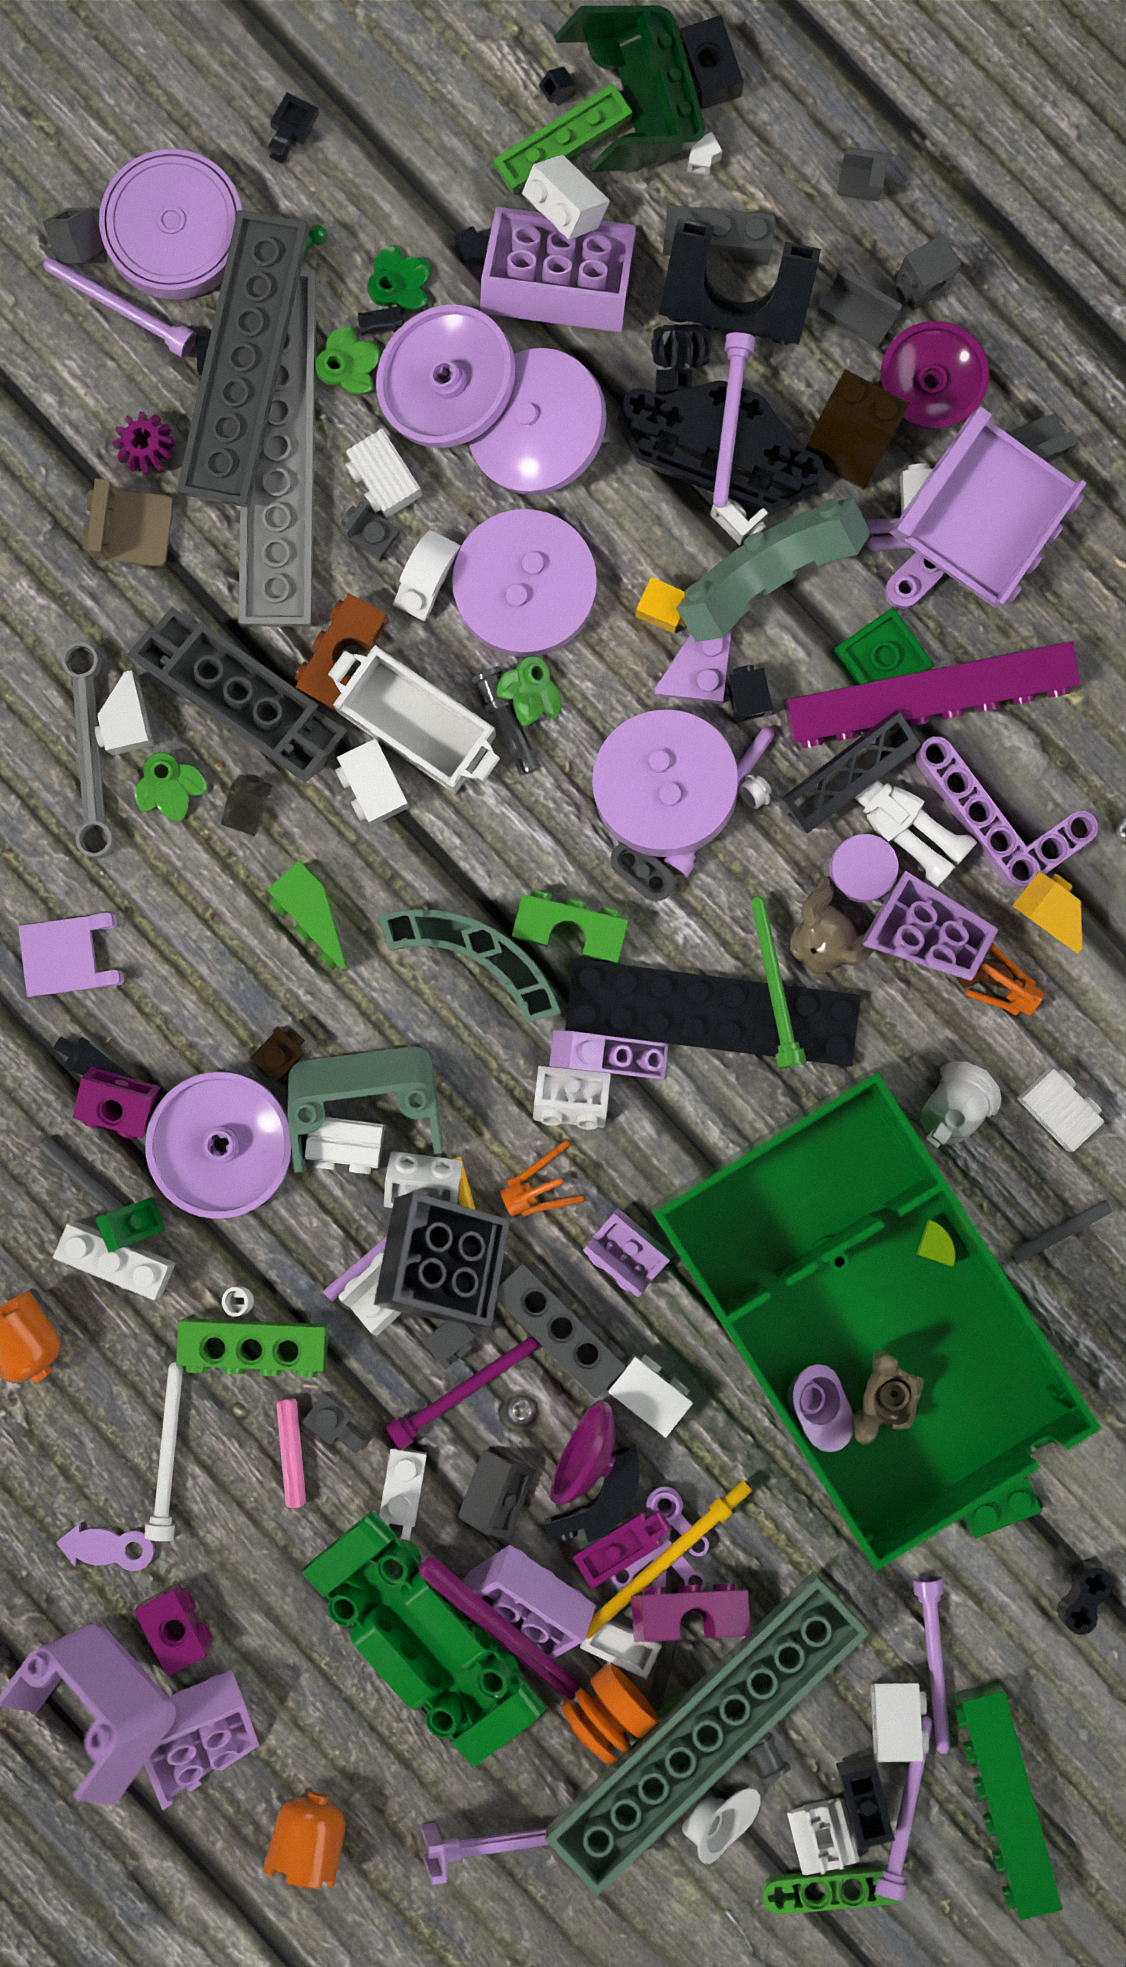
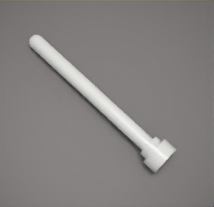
M176 1362L170 1364L168 1368L154 1515L150 1516V1522H147L145 1525L144 1538L152 1541L174 1540L175 1524L172 1523V1517L169 1516L183 1375V1367L176 1366Z

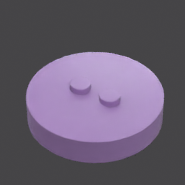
M162 149L135 158L114 176L101 202L99 228L104 247L111 261L127 282L138 290L157 298L182 300L205 294L222 283L237 211H244L234 184L227 174L214 162L191 151Z
M517 509L502 512L485 520L469 534L457 554L453 569L452 585L460 617L468 630L481 643L505 655L530 657L556 651L578 635L593 610L596 597L597 575L594 559L589 547L571 525L547 512Z
M653 710L628 719L607 737L594 763L592 786L598 813L604 825L617 840L642 854L672 857L698 850L711 842L723 830L735 808L738 794V773L730 746L721 733L707 721L683 711Z

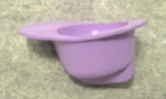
M820 1364L808 1366L799 1375L792 1377V1383L788 1388L786 1397L787 1406L791 1414L799 1420L806 1437L813 1446L826 1452L841 1450L849 1443L854 1432L851 1406L835 1371L828 1366Z

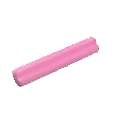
M287 1398L279 1400L276 1404L285 1503L287 1508H299L306 1504L298 1407L296 1399Z

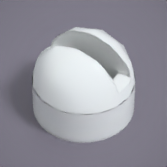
M242 1286L229 1288L222 1297L223 1309L230 1316L245 1315L253 1308L254 1296L249 1289ZM234 1297L244 1298L245 1303L234 1304Z

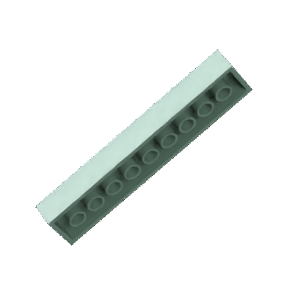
M813 1571L751 1630V1636H745L660 1718V1723L643 1739H638L631 1746L632 1749L628 1753H623L620 1756L621 1759L614 1766H610L547 1826L545 1840L591 1891L598 1896L870 1634L865 1624L823 1579Z

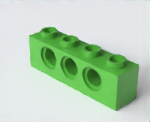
M183 1318L178 1321L176 1366H186V1372L207 1373L208 1367L223 1368V1374L231 1375L245 1374V1369H259V1375L280 1376L281 1370L296 1371V1377H317L318 1372H323L327 1368L329 1324ZM216 1337L224 1342L225 1352L222 1356H215L210 1353L208 1349L210 1338ZM247 1339H255L261 1344L262 1353L260 1357L253 1358L246 1354L244 1343ZM290 1340L298 1346L299 1353L297 1358L287 1359L282 1355L280 1346L283 1341Z

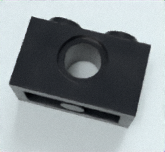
M719 15L680 28L681 41L701 110L741 97L744 80L722 16ZM711 60L716 66L705 68L700 65V62Z
M872 1755L836 1763L853 1836L858 1849L895 1841L878 1769Z

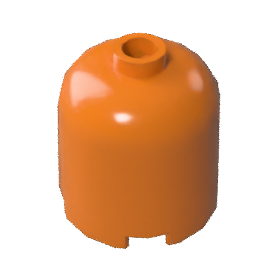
M27 1290L25 1293H20L0 1306V1377L10 1383H22L31 1378L35 1384L53 1371L49 1365L58 1357L61 1350V1341L30 1290Z
M308 1791L307 1797L292 1798L281 1806L263 1866L265 1874L273 1877L276 1870L287 1875L286 1883L306 1888L321 1889L323 1881H326L327 1886L330 1888L334 1887L345 1835L346 1820L343 1812L337 1806L328 1802V1795Z

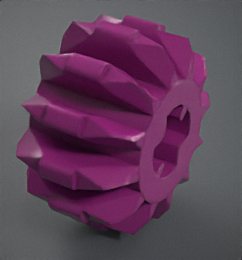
M140 411L138 421L135 422L132 417L126 416L127 428L116 426L115 429L121 437L113 440L114 448L120 450L116 456L120 463L127 462V468L131 472H135L140 467L142 473L148 475L151 465H154L158 471H162L163 466L160 460L170 461L173 457L167 450L175 446V440L169 437L172 431L168 424H161V419L156 414L148 420L145 412ZM146 438L149 446L142 449L139 441Z

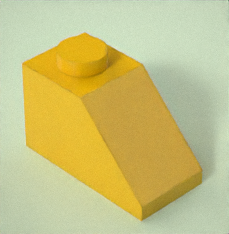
M1038 871L1013 904V907L1079 954L1082 950L1081 901L1069 892L1073 886L1055 873L1052 878H1049Z

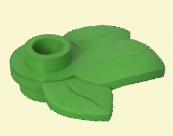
M344 326L332 332L327 338L326 350L321 352L316 359L315 372L320 380L327 385L339 384L351 394H366L375 388L368 373L379 365L383 351L371 342H357L354 327ZM327 363H336L339 369H331Z
M536 656L524 658L519 662L516 670L505 672L499 679L496 696L507 700L513 699L515 713L521 726L533 723L542 713L551 719L558 717L561 708L559 690L550 681L549 668L541 658ZM532 669L535 670L537 679L533 678Z
M157 752L149 756L144 763V777L136 786L135 800L141 812L151 810L157 806L160 812L167 818L181 822L188 809V796L207 793V783L200 771L194 766L179 764L171 754ZM163 764L168 768V774L165 777H159L155 774L154 769L157 765Z

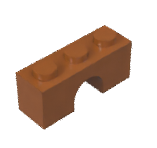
M350 593L347 594L344 601L339 599L330 614V619L333 620L327 632L322 630L318 634L312 646V650L315 651L309 663H302L294 679L298 682L295 686L298 691L336 714L338 712L333 704L341 692L336 686L334 679L328 676V673L335 665L339 651L348 645H359L371 651L389 622L386 613ZM346 674L340 683L346 686L351 676Z

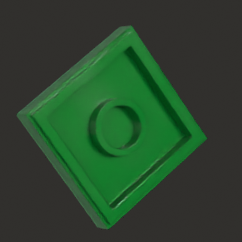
M894 607L834 648L835 653L858 684L927 671L935 665Z

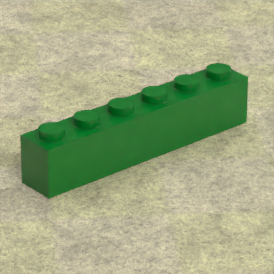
M999 1682L957 1692L956 1696L959 1705L953 1706L959 1728L965 1727L968 1741L963 1742V1748L969 1765L975 1763L978 1777L972 1778L978 1800L985 1801L988 1812L982 1814V1819L988 1837L994 1836L997 1849L991 1852L998 1874L1003 1872L1007 1885L1001 1887L1005 1905L1008 1910L1014 1909L1020 1921L1063 1910L1005 1690Z

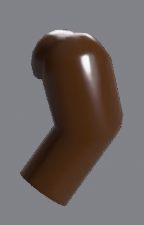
M987 958L983 959L971 981L956 976L964 989L980 980L998 988H1006V986L981 969L982 964H987L1010 980H1013L1012 973L1006 965Z

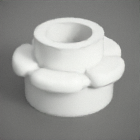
M747 775L744 783L738 787L739 794L744 802L753 809H757L764 804L768 805L770 803L769 794L771 793V787L768 782L761 776L755 778L752 775Z

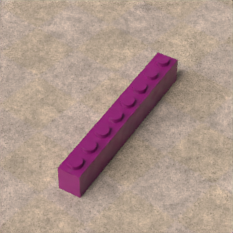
M1072 641L785 699L783 701L791 742H801L802 748L822 745V737L836 735L837 741L859 737L858 730L873 728L895 710L901 712L909 726L929 723V715L942 713L943 719L963 716V708L977 706L978 712L1000 708L999 701L1012 699L1013 705L1035 701L1034 694L1047 691L1049 698L1070 694L1069 687L1080 685ZM892 726L887 731L894 730V727Z

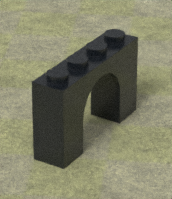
M678 219L659 315L667 316L669 320L679 323L686 321L700 323L705 328L711 330L723 328L750 334L754 337L770 338L773 342L781 345H789L791 343L799 345L821 249L785 241L778 276L770 291L754 301L736 302L720 295L711 285L707 275V259L714 226Z

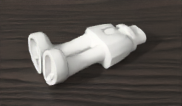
M877 780L855 797L865 807L863 812L865 814L868 813L867 819L878 836L888 843L894 841L910 853L926 871L924 883L934 889H937L954 870L955 866L952 863L957 866L978 843V841L967 834L958 836L945 829L921 809L925 801L895 786L892 787L889 783L884 786ZM911 824L935 842L945 852L951 862L915 836L908 829Z

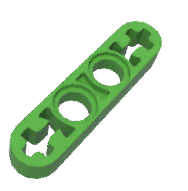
M888 1865L845 1868L841 1870L834 1869L826 1871L822 1875L821 1872L811 1875H803L802 1872L779 1874L766 1879L761 1890L763 1902L768 1911L780 1915L891 1905L899 1902V1900L876 1894V1886L872 1887L874 1894L869 1895L866 1878L871 1877L873 1885H877L878 1877H882L883 1870H887ZM856 1879L860 1881L862 1889L857 1896L847 1897L841 1892L842 1885L846 1880ZM819 1882L825 1887V1893L819 1900H810L805 1896V1889L810 1883ZM793 1884H798V1893L801 1901L795 1902L794 1894H785L782 1896V1902L778 1903L775 1902L773 1896L769 1895L774 1894L775 1887H782L783 1893H795Z

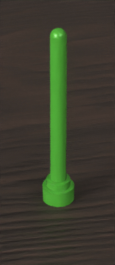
M755 896L751 900V907L781 1044L777 1046L779 1053L775 1054L778 1069L803 1065L807 1063L804 1048L800 1049L799 1042H795L765 899L762 896Z

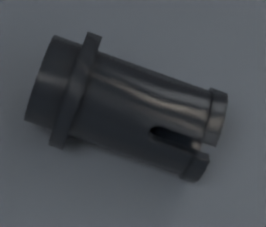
M388 304L386 309L364 313L358 312V323L362 336L393 330L395 333L404 324L401 307H394L393 304Z

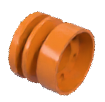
M607 1662L590 1678L592 1687L597 1694L596 1697L584 1689H579L575 1692L579 1703L573 1699H568L561 1706L573 1731L581 1742L605 1763L614 1766L621 1759L617 1748L624 1753H628L632 1749L625 1731L628 1730L637 1738L643 1739L660 1723V1719L647 1698L626 1674L613 1663Z

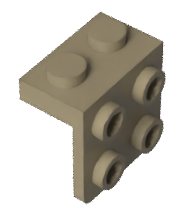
M95 478L94 489H89L87 494V510L91 511L89 525L85 524L83 528L82 544L94 560L162 567L167 561L174 502L168 495L117 490L110 480Z

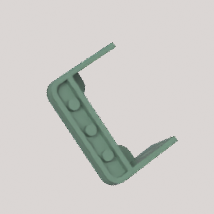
M412 1046L306 1060L295 1064L288 1076V1123L294 1171L302 1172L309 1170L308 1161L305 1159L306 1145L304 1134L315 1132L323 1125L325 1120L324 1101L396 1092L399 1109L405 1116L411 1119H430L434 1154L443 1153L444 1144L431 1055L421 1047Z

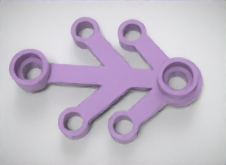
M667 1486L654 1489L647 1498V1510L645 1511L647 1517L660 1510L657 1506L658 1502L663 1498H667L671 1501V1507L666 1511H661L668 1523L680 1535H683L691 1527V1524L681 1514L683 1502L680 1494L675 1489ZM670 1531L660 1537L664 1542L660 1547L625 1568L629 1572V1577L626 1580L620 1581L614 1575L611 1577L613 1583L619 1587H625L633 1580V1576L649 1562L654 1561L673 1544L669 1540ZM705 1535L700 1538L705 1542L701 1550H694L692 1547L688 1549L693 1556L700 1557L707 1553L709 1542ZM683 1555L672 1564V1567L682 1577L684 1585H689L688 1579L692 1575H697L702 1579L700 1592L703 1591L706 1586L703 1572L699 1569H694ZM667 1569L651 1583L650 1587H665Z

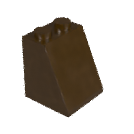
M845 369L824 407L805 450L818 455L823 461L825 470L865 490L910 403Z

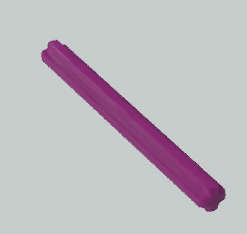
M427 1557L420 1564L419 1574L565 1701L576 1697L575 1692L580 1689L578 1681L436 1558Z

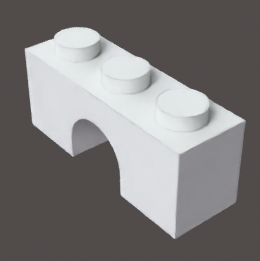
M72 1222L66 1225L53 1256L56 1260L152 1300L162 1297L176 1264L144 1249L137 1250L127 1246L108 1253L100 1231L79 1222Z

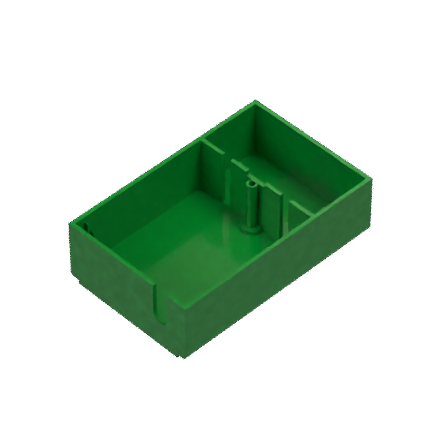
M878 1072L864 1073L846 1083L650 1207L651 1212L876 1571L1041 1468L1038 1462L1030 1456L1037 1449L1054 1442L1068 1451L1102 1429ZM928 1220L943 1227L952 1239L955 1249L953 1267L917 1255ZM879 1348L888 1351L889 1355L898 1361V1368L908 1374L918 1375L924 1379V1386L916 1406L915 1420L910 1429H891L890 1426L882 1424L879 1425L878 1433L874 1440L865 1444L856 1440L854 1430L849 1443L841 1450L834 1452L821 1451L813 1446L806 1437L799 1420L791 1414L787 1406L786 1397L788 1388L792 1383V1377L799 1375L808 1366L820 1364L828 1366L835 1371L854 1415L863 1406V1395L866 1391L867 1382L874 1372L872 1365L873 1352ZM895 1390L891 1391V1392H890V1395H891V1396H896V1395H897V1391H895Z

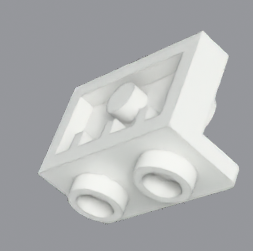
M538 1066L533 1120L540 1121L549 1126H556L562 1123L577 1125L579 1128L592 1130L597 1127L604 1128L611 1073Z
M391 1152L385 1177L384 1207L393 1208L395 1197L411 1192L458 1205L462 1161L403 1152Z
M384 1251L374 1257L371 1265L360 1276L350 1280L345 1286V1290L338 1296L341 1302L350 1307L369 1332L376 1337L402 1313L374 1305Z

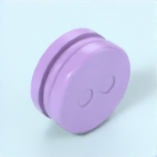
M858 834L846 839L836 848L829 863V876L831 882L835 885L836 891L844 898L858 903L871 902L885 895L895 884L899 872L898 858L894 849L884 839L872 834Z

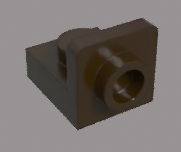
M277 1026L272 1031L273 1034L250 1057L276 1083L307 1053V1050L301 1046L305 1040L290 1026L286 1030Z

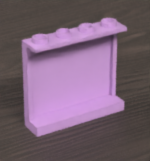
M980 406L969 415L890 531V534L995 608L1004 605L1005 602L1010 604L1016 598L1022 588L1018 583L1025 572L1031 574L1043 557L1039 552L1045 543L1051 544L1060 534L1063 528L1060 521L1067 512L1069 514L1073 513L1083 500L1084 496L1080 492L1086 485V482L1081 480L1075 483L989 421L992 414Z

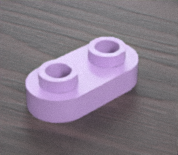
M915 552L887 582L885 587L886 599L895 608L908 609L914 606L942 578L945 572L937 566L933 569L927 568L924 565L925 558ZM899 584H908L911 592L909 594L901 593Z

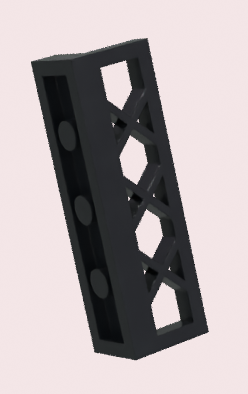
M895 710L781 798L790 811L787 815L794 826L808 834L921 747L920 742L901 712ZM897 724L899 729L884 740L886 731ZM864 748L872 749L856 761L858 752ZM833 771H843L836 778H834L832 781L826 784L828 775H830ZM806 792L815 793L798 807L794 802Z

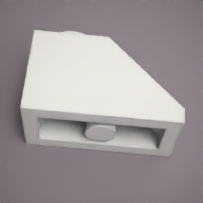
M132 670L126 671L98 713L100 726L95 727L99 747H105V750L112 756L154 746L139 677Z

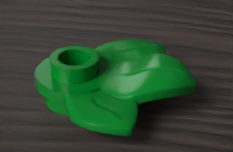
M397 245L388 246L374 260L375 273L368 280L367 292L372 301L379 306L385 307L388 304H396L406 311L419 310L429 304L427 295L420 288L429 279L432 266L429 262L419 257H407L404 259ZM380 284H386L391 288L384 289L380 286Z

